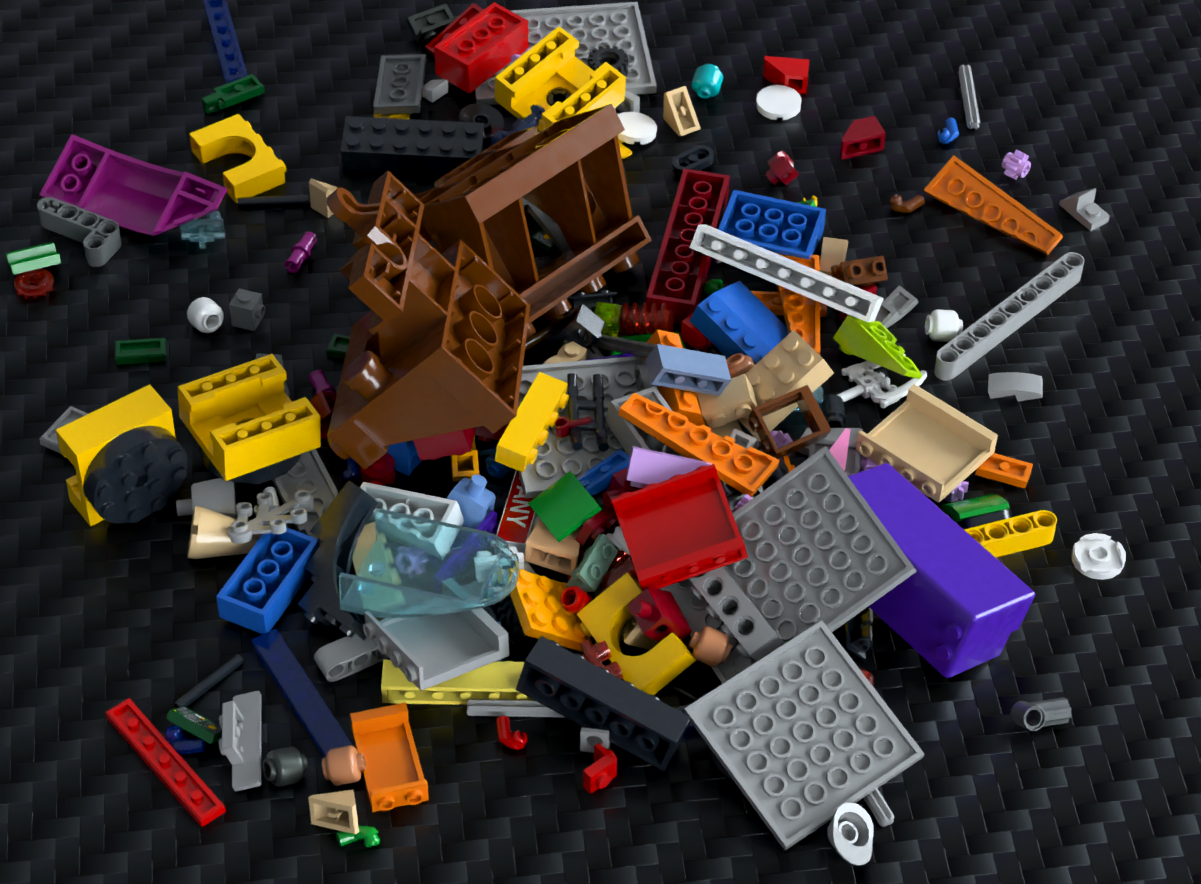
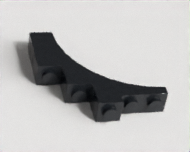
M348 481L310 530L319 539L318 545L320 547L304 566L306 570L312 573L309 579L314 583L298 605L306 610L303 616L315 625L321 621L327 627L331 623L338 627L341 623L339 629L352 638L356 634L365 640L367 637L363 630L364 624L356 614L350 596L349 575L358 538L379 502L363 489Z

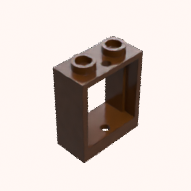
M808 385L753 408L748 419L751 430L754 433L757 432L761 440L760 446L763 453L768 455L772 453L776 459L826 438L831 431ZM797 402L812 434L778 448L762 417Z

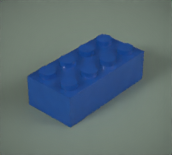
M287 527L286 532L282 534H262L216 596L219 617L267 636L312 574L304 566L320 547L318 545L319 539Z

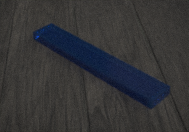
M203 0L225 83L227 84L248 76L226 0Z
M274 629L252 639V646L323 756L326 757L330 749L352 746L349 738L278 630Z

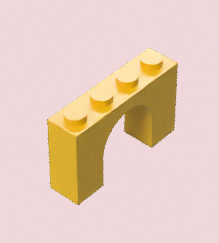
M239 114L189 133L192 152L202 164L231 153H241L252 157L247 163L223 172L224 187L227 188L226 192L235 203H238V198L253 197L285 183L286 166L284 162L275 156L272 148L266 146L260 134H256L252 130L250 123L245 121Z
M627 572L577 613L582 621L579 626L589 638L591 636L594 637L596 640L594 647L602 657L607 656L611 663L608 666L618 678L622 676L625 681L630 682L639 690L655 695L692 665L696 659L682 640L674 633H670L645 654L627 656L622 653L619 643L620 632L625 622L633 616L629 612V604L643 592L638 581Z

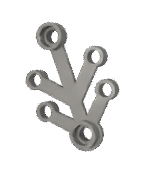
M307 490L297 491L294 493L292 501L269 511L270 506L273 505V495L269 492L260 493L257 495L259 507L256 518L248 521V517L253 514L251 503L241 502L237 504V521L227 528V536L230 537L231 542L240 544L250 541L252 534H282L287 530L286 523L302 524L307 521V512L314 509L313 496Z

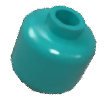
M713 64L699 66L695 71L691 87L701 98L715 97L720 91L723 74Z

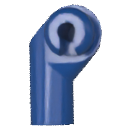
M954 118L946 119V128H943L942 133L940 130L937 132L939 142L948 144L958 137L959 131Z

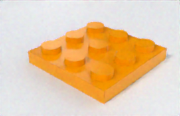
M511 566L505 569L503 576L525 635L537 639L542 636L548 640L555 641L560 646L587 653L593 647L591 639L579 626L582 621L577 613L567 612L560 602L561 594L567 588V583L555 581L545 576L536 575Z

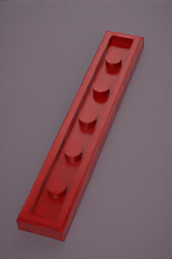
M130 698L105 712L106 718L201 827L226 812L223 803Z

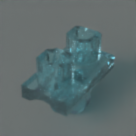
M219 211L207 214V219L197 218L180 225L182 240L199 242L200 249L206 247V242L215 241V239H225L224 221L221 219Z

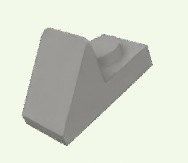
M1096 188L1077 192L1061 200L1059 203L1062 208L1090 231L1108 223L1110 215L1094 203Z

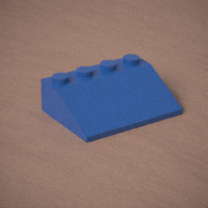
M733 190L718 230L771 252L809 260L819 246L824 231L826 209Z
M741 281L714 292L697 305L689 320L726 358L742 353L751 357L755 365L788 335L787 327Z

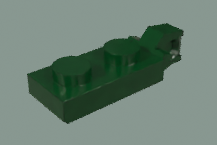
M251 74L214 88L213 93L202 98V108L207 114L216 112L218 109H224L265 93V88Z

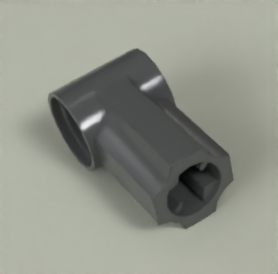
M1066 698L1030 703L1019 701L1013 705L1010 712L1013 723L1031 731H1037L1043 726L1068 723L1072 717L1071 707ZM1030 711V716H1029V718L1026 720V716H1027L1028 712Z

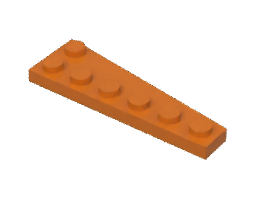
M954 155L924 189L927 195L1046 255L1063 238L1060 232Z
M776 253L819 271V255H812L807 260ZM777 285L788 334L794 330L820 355V302Z
M636 393L630 396L618 412L619 416L684 457L715 464L720 480L742 494H748L750 497L758 491L780 462V460L751 446L747 449L734 443L735 439L727 435L724 438L710 432V427L703 424L702 426H697L688 422L686 416L671 411Z

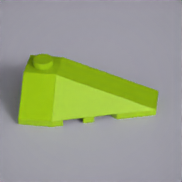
M848 314L833 337L840 345L839 349L848 355L853 354L904 376L917 379L922 377L921 372L913 361L903 355L905 350L895 345L897 341L895 336L879 321L866 322Z

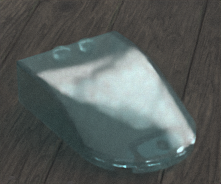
M377 508L375 511L376 541L357 576L340 573L339 575L340 610L365 615V611H369L374 617L416 618L487 607L501 601L513 591L519 579V559L517 554L510 550L509 543L492 533Z

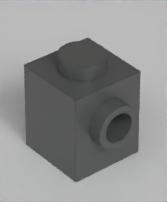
M239 288L229 304L232 326L255 331L265 314L262 294Z

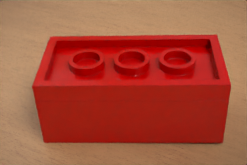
M495 2L434 46L436 75L471 93L512 62L510 58L513 54L521 55L527 48L529 49L528 20Z

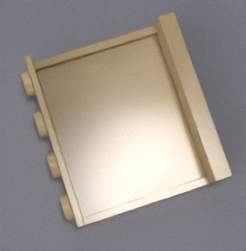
M914 384L908 389L907 400L868 434L861 430L858 432L855 450L878 465L890 464L919 491L939 503L994 453L998 435Z

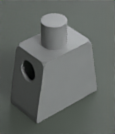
M223 478L194 483L191 486L192 499L176 500L178 516L193 515L194 507L201 506L237 519L234 482L225 481Z

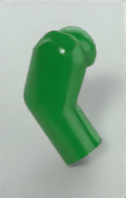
M358 825L359 832L357 834L343 831L336 833L340 846L360 839H364L366 847L377 845L380 842L377 835L379 832L375 827Z

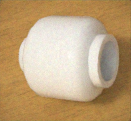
M201 297L190 304L187 318L200 332L212 333L222 325L224 313L221 307L213 300Z
M934 310L931 315H927L925 320V333L929 335L932 341L950 342L958 334L962 333L963 321L959 319L958 314L953 310Z

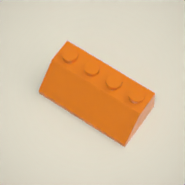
M658 329L646 342L655 345L661 344L683 348L679 334ZM657 385L659 393L672 411L686 416L688 422L697 426H702V424L706 426L697 392Z

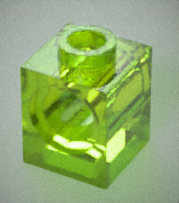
M597 302L594 313L605 321L601 330L603 335L619 336L622 305Z

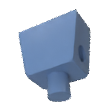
M473 475L471 480L464 477L446 498L458 502L464 519L461 529L471 534L486 516L494 510L496 499L495 494L485 488L487 480L481 475Z

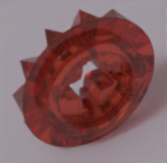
M42 268L20 273L14 281L18 295H24L25 298L33 296L35 299L38 295L46 296V292L52 291L54 284L53 275ZM30 282H31V283H34V284H39V285H38V286L30 285Z

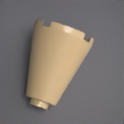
M195 506L191 523L188 558L200 559L248 554L262 534H252V539L246 543H233L230 537L227 536L226 530L237 519L201 506Z

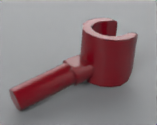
M563 416L558 417L556 420L557 437L563 438L568 436L570 428L591 423V418L585 417L569 420Z

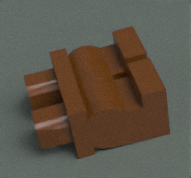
M884 256L841 262L840 265H833L831 267L832 277L855 287H863L870 284L876 285L888 280Z

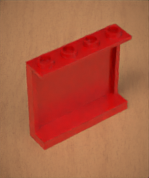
M715 464L700 466L695 471L683 475H674L669 480L657 484H648L643 489L631 493H622L617 498L611 499L642 591L647 588L660 589L748 558L743 538L739 533Z

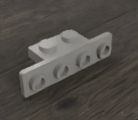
M259 691L234 696L233 701L223 703V712L219 716L222 730L219 748L222 755H226L232 764V788L234 791L261 785V694Z

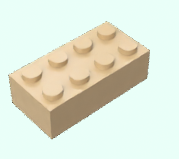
M793 330L745 375L753 387L757 406L805 385H808L813 393L834 372L825 360ZM797 402L762 417L769 432L798 407ZM749 416L737 419L753 437L757 438L758 442L761 441L757 432L754 433L750 428Z

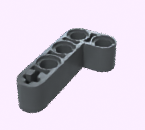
M52 197L43 198L37 203L41 226L82 242L86 262L90 266L99 267L104 265L121 247L119 225L114 220Z

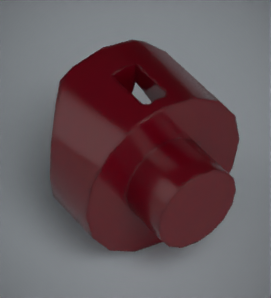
M784 151L778 152L767 161L771 169L765 174L774 185L779 181L788 185L799 175L794 168V162Z
M388 453L366 469L360 466L362 483L377 480L383 485H389L395 482V461Z

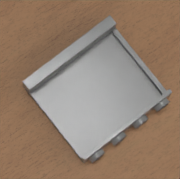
M452 579L442 582L443 597L378 621L369 611H365L363 630L366 637L372 640L378 646L382 654L385 653L391 659L394 667L399 668L405 674L407 680L413 682L420 691L509 656L508 633Z

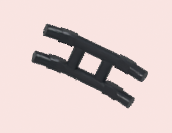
M567 374L569 420L579 419V410L594 411L595 421H591L589 424L570 428L569 436L572 448L575 451L582 449L581 431H596L595 437L599 450L602 452L607 451L609 445L605 425L603 375H593L592 400H578L577 374Z

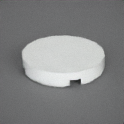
M773 85L763 88L758 93L756 104L758 111L763 116L772 120H777V117H783V120H787L800 112L802 99L797 91L788 86Z
M637 112L617 114L625 128V131L617 135L620 141L628 144H634L635 141L643 145L652 142L656 137L657 125L649 116Z
M1092 533L1084 535L1074 544L1072 550V562L1075 568L1083 575L1092 579L1104 580L1115 577L1122 571L1126 561V552L1123 546L1118 541L1114 542L1110 536L1105 534Z

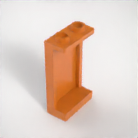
M406 702L351 713V730L355 746L359 754H364L366 760V770H363L362 774L372 812L388 811L395 807L409 804L416 805L423 801H428V783L424 779L411 732Z

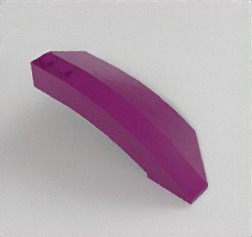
M71 134L39 195L43 198H56L114 220L121 228L155 236L216 211L227 188L185 171L183 173L129 157Z

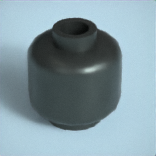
M291 746L270 751L266 759L263 760L262 767L266 780L280 787L300 782L304 771H307L308 764L305 755H301L298 749Z

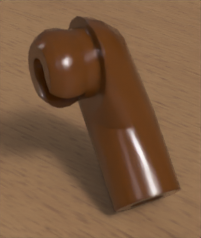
M919 194L908 201H902L900 195L891 196L889 199L891 209L896 212L910 213L925 203L924 198Z

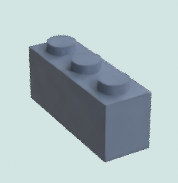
M657 344L645 360L652 385L720 396L731 381L726 358L722 355Z

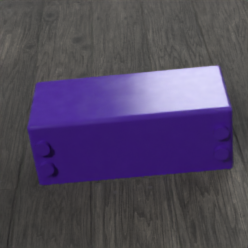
M884 463L849 475V479L917 571L868 607L944 677L950 678L1000 656L1011 632L1020 628L1035 597V592L890 464Z

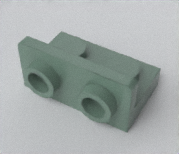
M599 534L594 544L584 552V557L571 574V578L566 585L567 588L578 586L585 592H595L618 553V550L605 534Z

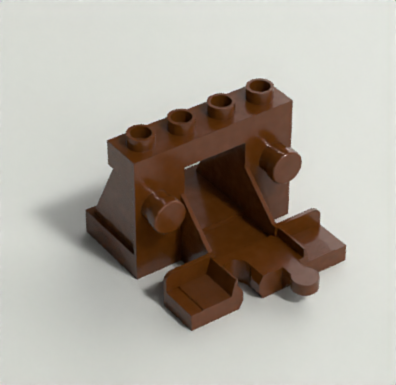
M612 104L561 118L540 132H537L535 127L511 133L434 181V188L414 194L424 204L419 234L427 242L432 240L438 252L442 254L461 239L530 304L526 339L536 332L532 321L541 315L548 321L564 314L571 308L567 299L576 291L588 295L601 289L606 285V281L602 276L604 272L612 268L615 273H620L640 262L636 251L652 241L640 216H632L617 136L625 131V128ZM521 197L557 222L570 247L568 251L538 271L536 269ZM615 245L617 246V248L612 252L608 253L605 256H601L605 252L613 248Z
M389 171L373 182L368 204L358 203L349 191L342 187L337 188L327 197L328 207L338 219L346 222L355 231L353 246L358 250L339 271L349 279L348 288L371 308V311L352 326L327 434L330 447L339 457L343 459L351 457L361 467L366 469L385 455L388 451V446L392 444L479 426H485L494 434L517 416L530 304L461 239L442 254L430 245L419 234L424 204Z

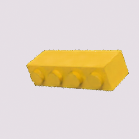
M538 373L517 409V416L511 420L497 444L496 462L523 473L528 464H534L538 455V446H544L549 434L547 430L549 427L554 428L559 417V409L564 410L569 399V395L566 394L568 383L544 373Z

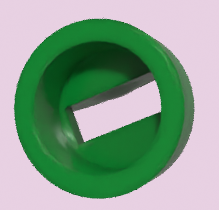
M721 279L707 281L703 287L704 293L709 297L714 292L723 289V283Z

